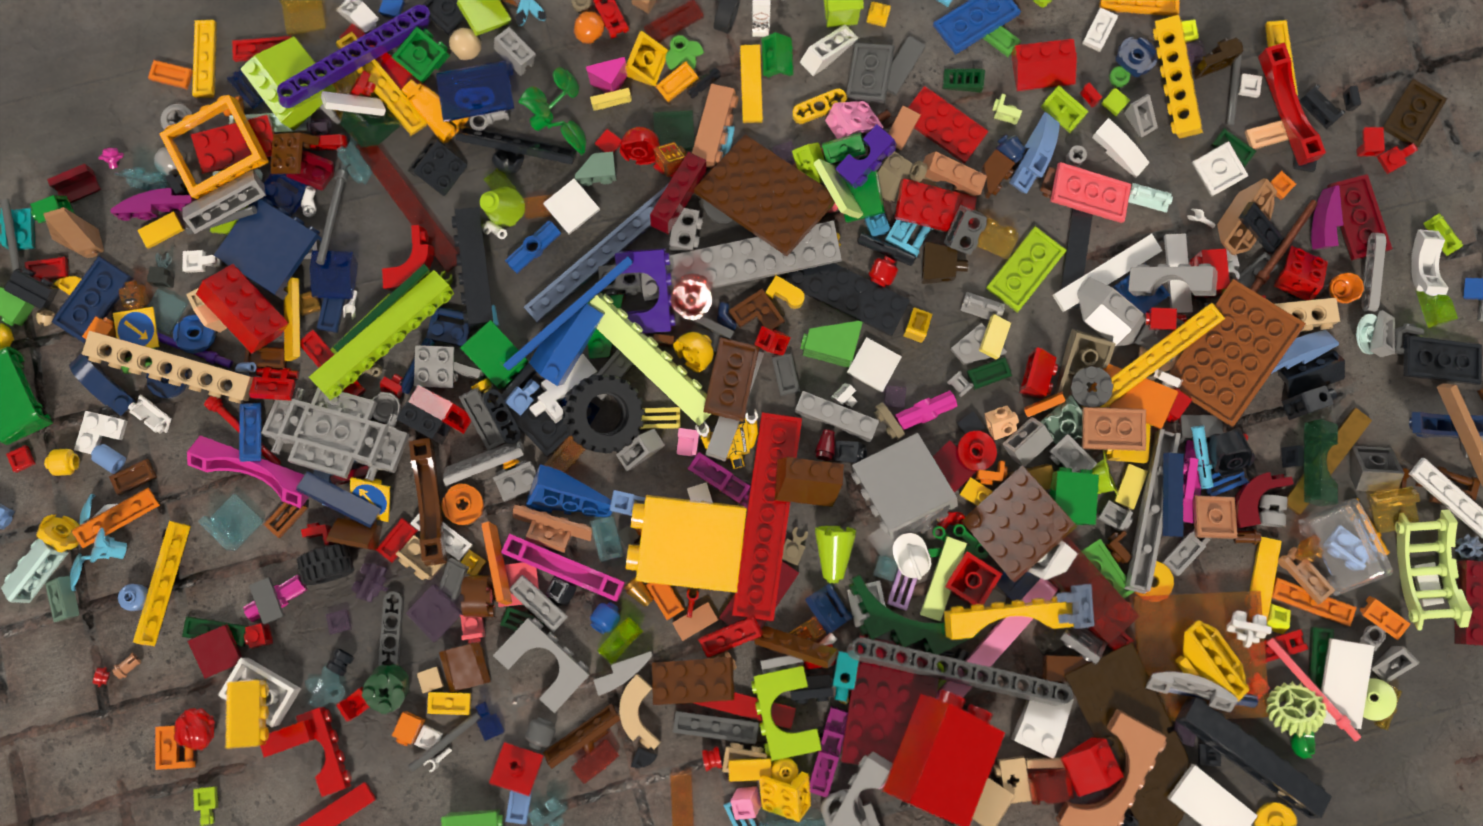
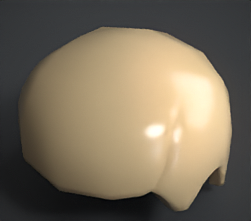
M460 28L454 31L449 38V46L452 52L461 60H471L481 50V41L471 29Z

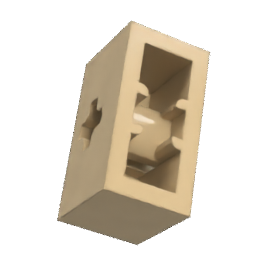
M1018 756L996 759L997 765H994L995 776L999 778L1001 787L1015 795L1012 803L1031 801L1025 758ZM1010 775L1016 778V781H1013V785L1007 782L1011 778Z

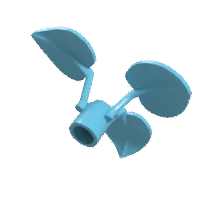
M90 494L82 508L80 525L87 522L90 517L91 500L96 496L94 494ZM100 528L95 537L91 555L81 557L82 554H78L72 564L70 572L72 591H76L75 585L85 560L90 559V562L93 563L99 558L109 559L114 557L123 559L127 543L114 541L115 538L105 536L104 528Z

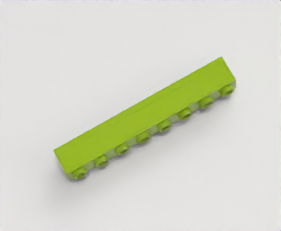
M433 270L311 374L309 378L330 401L334 397L339 396L343 389L349 384L354 383L379 358L387 355L391 348L397 343L402 342L408 333L417 329L427 317L432 316L437 308L443 303H447L454 295L450 285Z

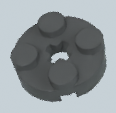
M1093 366L1084 368L1077 372L1072 380V395L1076 402L1084 407H1100L1112 395L1113 383L1111 377L1101 368ZM1095 382L1097 384V391L1089 393L1087 391V383L1092 384Z

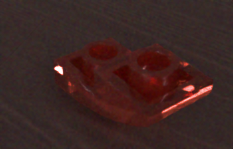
M604 739L590 753H586L571 769L581 782L585 784L611 764L619 754L609 741Z

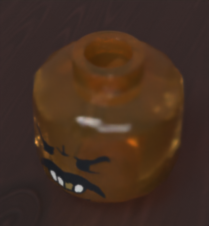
M137 281L125 282V287L118 290L122 307L128 308V311L145 308V305L149 302L145 285L137 284Z

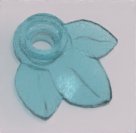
M325 666L322 669L321 677L305 681L308 691L312 694L308 704L313 707H324L329 702L338 703L345 696V689L339 683V675L333 673ZM333 690H338L336 696H331Z

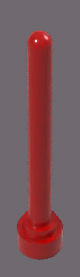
M210 396L205 401L204 406L209 411L219 413L239 433L240 422L223 407L222 399ZM262 444V455L271 463L280 466L281 461Z

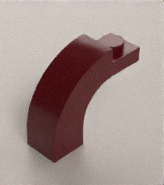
M1267 472L1257 475L1243 484L1235 495L1237 528L1261 524L1258 513L1260 497L1269 489L1293 485L1292 476L1285 477L1284 474L1271 476V473Z

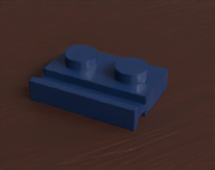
M1027 571L1016 582H1013L1003 572L996 586L1012 601L1021 600L1040 577Z

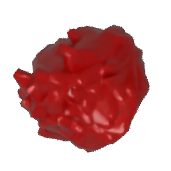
M203 708L185 710L177 718L174 725L175 742L189 749L203 750L214 737V716L209 715Z

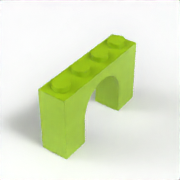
M804 666L754 676L755 681H751L753 694H758L759 702L755 703L758 715L762 714L763 718L760 728L762 736L766 735L768 743L764 744L767 757L771 756V761L822 750L817 728L789 733L781 730L772 719L771 708L778 695L786 691L808 687Z

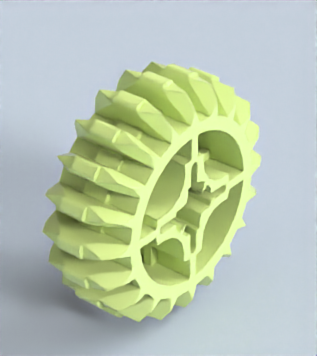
M1292 681L1289 686L1284 682L1281 687L1276 686L1274 691L1269 693V698L1266 702V712L1269 714V721H1274V727L1280 726L1282 732L1287 730L1290 736L1293 733H1297L1299 737L1304 732L1309 736L1311 731L1316 733L1318 728L1323 725L1326 718V704L1321 703L1323 697H1317L1315 691H1310L1308 688L1303 687L1302 682L1299 685H1295ZM1285 700L1286 704L1280 707L1279 703ZM1308 711H1312L1313 715L1307 718L1306 714Z

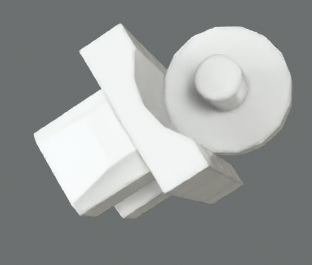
M1235 611L1231 622L1227 624L1226 631L1237 633V639L1243 640L1244 647L1249 648L1252 642L1259 643L1260 638L1264 639L1267 634H1271V627L1267 626L1266 616L1254 615L1252 623L1246 622L1247 613Z

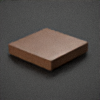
M1193 497L1195 537L1238 538L1235 497Z

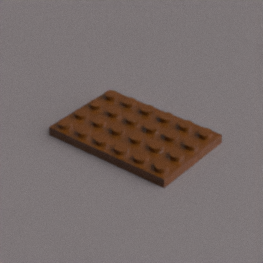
M746 134L694 189L696 195L785 256H788L835 204L826 187Z

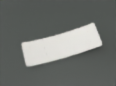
M847 590L852 614L854 615L855 627L861 626L860 620L866 618V615H862L857 604L860 602L857 596H853L851 591Z

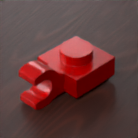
M1415 144L1401 151L1396 146L1378 156L1377 159L1386 174H1389L1407 164L1405 158L1414 154L1418 149Z

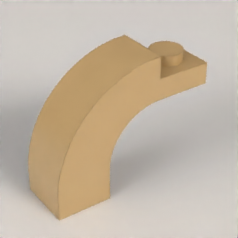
M636 674L626 686L621 697V723L632 741L639 735L642 737L640 742L648 749L650 747L655 749L661 741L643 725L639 716L640 704L653 688L641 676Z

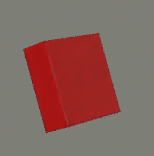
M1090 82L1080 92V95L1092 108L1102 99V96Z
M606 129L594 144L602 152H613L614 154L620 147L622 140Z
M26 445L6 454L15 473L35 465L30 449Z

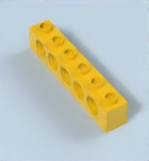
M1179 15L1155 21L1156 28L1153 29L1155 41L1159 40L1160 47H1156L1158 58H1162L1163 61L1160 71L1162 78L1166 77L1167 82L1163 86L1165 95L1170 98L1167 108L1169 115L1173 114L1174 122H1171L1173 134L1176 133L1179 139L1203 133L1182 20ZM1168 37H1175L1172 43H1165ZM1171 56H1178L1175 62H1169ZM1176 74H1182V77H1181L1180 80H1178V81H1173V80H1172V78H1173L1174 75H1176ZM1179 93H1186L1183 99L1176 100V96ZM1184 111H1188V112H1189V115H1188L1187 118H1185V119H1180V118H1179V116H1180V114H1181L1182 112H1184Z

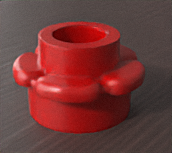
M104 667V669L97 668L92 684H96L98 687H101L102 684H107L110 677L107 667Z

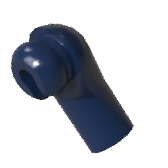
M719 303L717 322L732 331L735 330L737 323L728 316L729 304Z

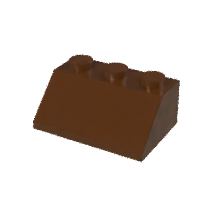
M792 457L778 459L775 501L833 507L843 485L844 464Z

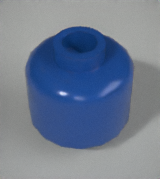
M611 602L608 604L600 603L590 615L591 627L601 634L612 632L621 619L620 614L617 612L619 608Z

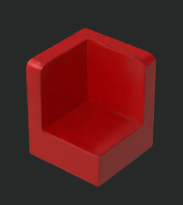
M1384 127L1363 128V144L1357 148V156L1377 157L1385 151Z

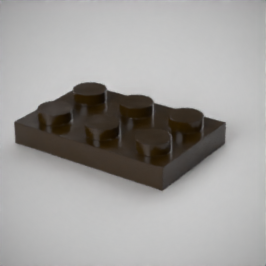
M1412 79L1382 127H1384L1385 132L1407 145L1415 144L1416 148H1418L1447 101V98L1419 81Z

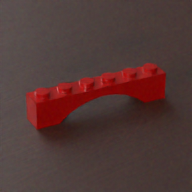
M1285 42L1265 48L1258 58L1298 166L1317 161L1326 154L1320 135L1309 123L1300 105L1293 81L1292 61Z

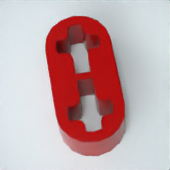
M341 134L317 136L319 137V145H310V149L314 151L342 150L348 148V137Z

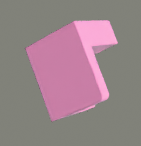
M679 428L678 455L696 457L700 436L697 430Z
M757 786L738 788L731 799L735 820L756 818L762 805Z

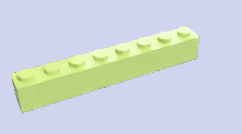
M602 293L596 295L589 305L604 314L597 329L700 426L711 415L703 412L707 394L701 389L702 385L696 379L692 380L687 376L688 372L681 365L677 366L672 361L673 358L668 352H662L657 347L658 343L652 337H647L643 334L641 326L636 322L632 323L627 318L628 314L623 309H617L612 304L613 300L608 295H603Z

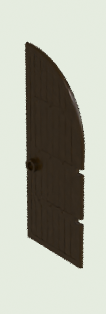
M1130 642L1102 656L1097 664L1090 662L1064 676L1094 737L1106 738L1122 774L1124 773L1126 762L1125 751L1118 736L1107 728L1116 709L1161 732L1166 737L1165 748L1162 752H1158L1155 758V766L1151 771L1148 770L1144 777L1146 779L1145 783L1135 793V801L1130 810L1136 821L1139 822V826H1177L1185 812L1169 800L1168 796L1190 767L1189 759L1176 730L1168 733L1166 728L1173 724L1157 692L1146 689L1145 684L1148 683L1150 678L1133 643Z

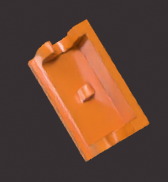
M1369 596L1366 599L1368 603L1366 607L1360 608V612L1363 613L1362 615L1396 640H1399L1411 623L1377 599Z

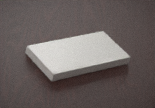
M1330 638L1321 692L1342 715L1348 717L1351 721L1350 724L1354 728L1361 729L1374 646ZM1325 710L1326 718L1324 723L1337 725L1335 723L1336 720Z
M1191 764L1168 796L1169 800L1202 826H1251L1257 817L1254 812L1194 764Z

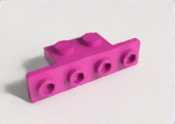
M1188 440L1186 441L1184 453L1183 522L1194 524L1193 497L1201 495L1200 479L1197 471L1199 459H1196L1194 442Z

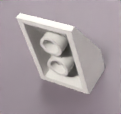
M1038 686V693L1043 695V689ZM1057 692L1058 698L1062 700V693ZM1027 699L1010 739L1054 759L1062 740L1074 699L1060 706Z

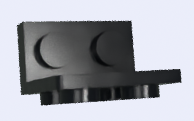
M431 140L408 169V172L413 176L421 178L442 196H446L467 168V164L438 140Z

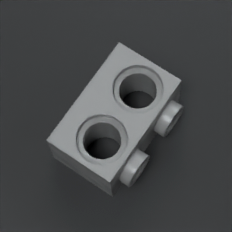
M684 208L671 231L670 251L684 253L694 251V248L698 249L700 237H697V231L702 229L703 223L700 211ZM691 218L694 220V222L691 225H685L683 223L684 219ZM682 237L690 239L688 244H681L679 241Z

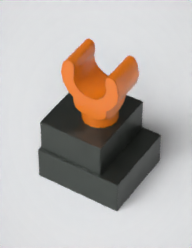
M631 525L617 532L627 550L629 544L635 545L634 542L640 539L642 529L631 528Z

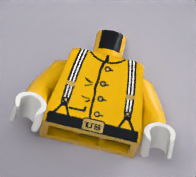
M754 409L755 414L753 416H749L746 410V418H744L743 422H739L726 460L731 459L733 469L745 466L742 455L750 453V449L755 445L758 436V414L756 409ZM703 421L705 428L699 430L696 425L695 429L707 449L715 427L709 428L707 423Z

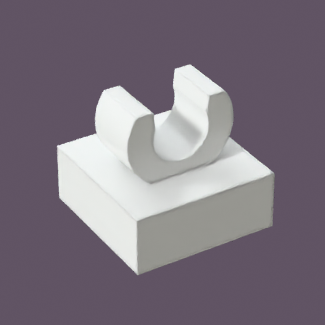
M844 383L831 396L835 403L841 405L845 403L847 406L853 407L857 403L856 399L852 396L856 390L850 384Z

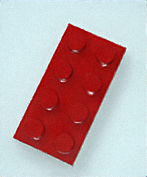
M926 86L923 87L908 107L921 115L914 129L964 164L989 132Z
M270 115L248 119L266 157H271L273 134L275 132ZM237 123L191 134L202 174L228 168L252 155Z
M902 179L900 181L895 219L948 232L960 205L975 210L977 197ZM973 218L969 220L968 225L973 224Z

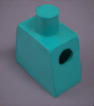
M838 652V657L835 659L831 687L836 688L834 700L847 702L848 691L853 690L855 687L859 661L852 659L845 652ZM841 674L847 676V683L841 682Z

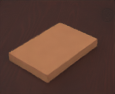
M1083 407L1082 449L1146 451V409Z

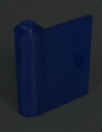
M507 60L436 73L443 122L515 109L510 84V75H514L512 64L508 63Z

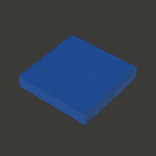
M1130 275L1113 287L1144 314L1170 295L1164 286L1161 285L1154 296H1133L1129 292Z

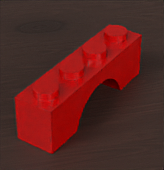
M319 707L296 716L298 723L309 719L314 739L321 743L325 751L324 767L315 776L321 797L350 787L352 778L343 763L345 762L344 753L338 748L337 742L339 738L336 730L332 729L330 711L326 710V707Z

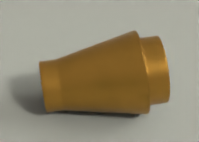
M636 576L624 586L626 593L644 607L653 601V597L644 583L636 581Z

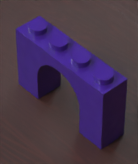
M666 248L615 253L616 266L627 256L633 261V264L622 274L638 272L648 274L656 281L659 288V299L654 307L644 311L626 312L628 314L627 318L632 323L636 322L643 329L642 333L671 331L673 326H676L675 313H671V306L674 305V296L669 291V285H672V275L668 273L667 265H670V253H666Z

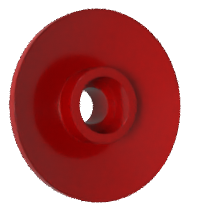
M968 432L958 443L959 459L970 470H986L996 460V444L985 432ZM972 449H975L977 451L976 456L973 455Z

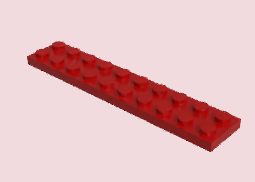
M762 413L741 551L737 592H735L732 616L748 618L754 615L758 620L774 621L790 502L775 501L777 460L785 457L797 458L802 418Z

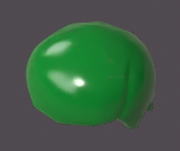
M1312 731L1309 736L1303 732L1300 737L1297 733H1293L1290 737V745L1294 753L1300 758H1312L1309 755L1315 754V736Z

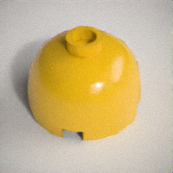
M697 332L685 333L673 344L679 359L683 357L687 361L685 365L697 373L705 370L714 356L711 339L707 335Z

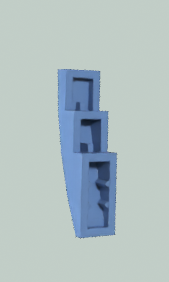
M1327 330L1298 337L1272 373L1284 366L1289 369L1301 361L1303 364H1306L1339 345V342Z

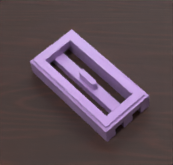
M898 568L886 604L907 611L917 578H912L904 605H902L900 602L909 578L904 576L897 600L893 602L902 574Z

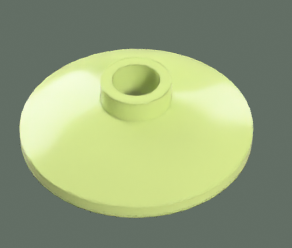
M1371 678L1368 683L1363 717L1373 721L1386 719L1396 708V694L1393 688L1385 681ZM1377 695L1379 700L1373 702L1370 700V696Z

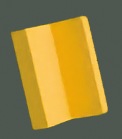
M771 757L728 760L729 781L759 780L762 775L772 778Z

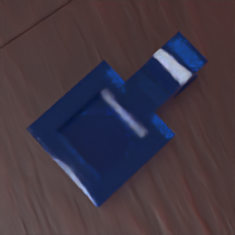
M486 702L476 706L482 718L477 721V725L484 741L505 732L497 712L491 715Z

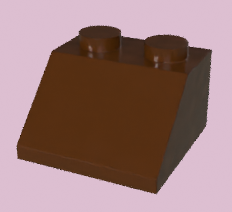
M345 515L344 519H336L326 541L376 551L382 527L376 525L377 521H375L372 527L369 528Z

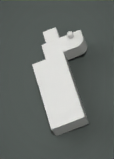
M584 354L580 356L564 384L556 386L547 379L541 382V387L545 392L538 396V402L530 407L535 417L546 411L556 424L563 418V409L558 402L567 397V395H570L571 389L574 385H578L581 380L597 375V370Z

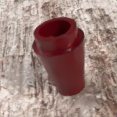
M823 430L815 449L817 459L831 461L832 457L835 456L834 431Z

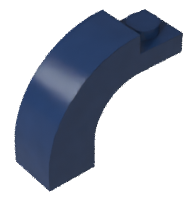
M81 353L69 364L71 372L91 394L121 416L128 410L131 403L136 402L135 399L113 382L101 369L99 363L89 361V356L82 355Z

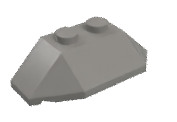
M1089 277L1077 292L1083 321L1104 339L1115 342V346L1136 344L1135 341L1145 325L1144 313L1114 288Z

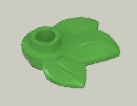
M681 35L675 36L671 40L670 50L666 54L667 66L670 70H673L687 62L694 71L696 67L695 57L702 55L704 51L698 42L688 41L686 37ZM677 44H683V47L680 49L676 46Z

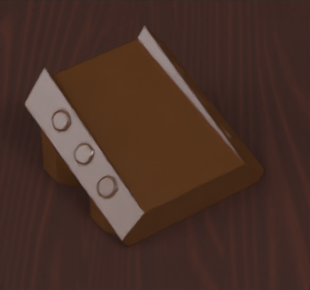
M480 642L439 652L450 693L491 682L489 670L484 659L485 652Z

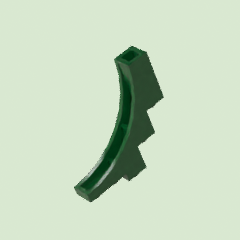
M860 575L849 579L851 583L848 585L853 596H857L860 602L857 604L862 615H866V618L860 620L861 626H859L864 638L868 637L873 640L892 631L890 636L895 645L900 644L901 647H907L923 639L924 642L921 644L924 651L939 655L971 639L952 640L946 637L945 622L922 623L898 615L875 598L866 587Z

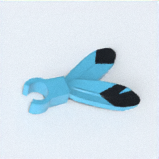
M534 0L520 1L516 14L519 26L526 22L529 11L538 20H546L544 10Z

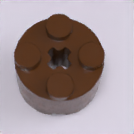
M475 575L463 577L461 584V594H463L464 600L461 601L463 616L495 617L494 601H496L492 576Z

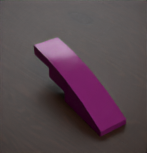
M698 452L688 470L739 505L745 506L748 510L751 486Z
M833 706L830 707L820 742L822 750L817 752L809 782L810 793L828 797L845 737L848 711Z

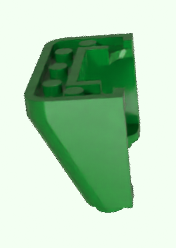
M9 346L0 349V442L5 445H9L53 424L50 415L43 414L41 409L43 407L36 401L22 370L25 367L21 364L25 362L22 354Z

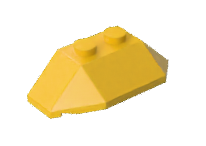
M1200 620L1195 621L1184 634V657L1188 659L1199 674V677L1220 685L1237 698V702H1239L1249 691L1242 663L1216 628Z

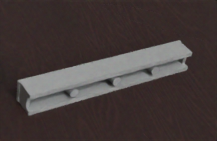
M1159 429L1154 434L1148 473L1131 552L1132 558L1129 562L1124 589L1143 594L1151 591L1163 528V453H1177L1180 433H1171L1164 431V429Z

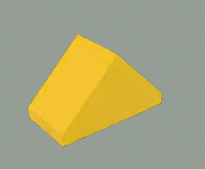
M914 307L903 336L922 343L927 335L933 314Z

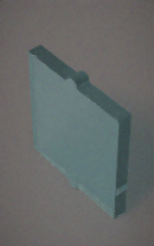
M157 289L148 307H154L157 329L171 335L188 304L177 299L174 294L169 295Z

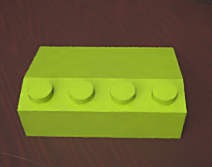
M292 37L254 55L241 68V71L278 120L293 131L323 104L321 99L322 91L333 93L337 91L333 85H330L292 108H285L279 104L277 95L278 85L315 64V61L296 37Z

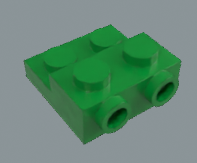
M416 27L392 58L420 82L424 83L435 69H440L450 55L446 52L448 48L442 42L436 43L432 40L434 36L426 29L421 31Z

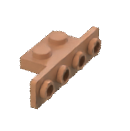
M514 505L513 507L514 519L531 523L525 538L528 542L565 553L571 536L587 541L592 539L593 528L586 524H578L563 517L551 516L547 512H538L527 506Z

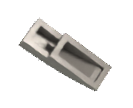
M652 651L612 664V674L594 680L598 696L616 689L634 677L653 656Z

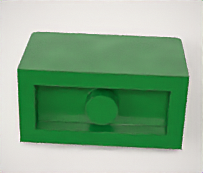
M776 32L761 38L763 76L771 77L779 73L792 76V39Z
M861 132L822 143L828 163L844 160L848 154L855 157L866 154L867 145L863 141Z

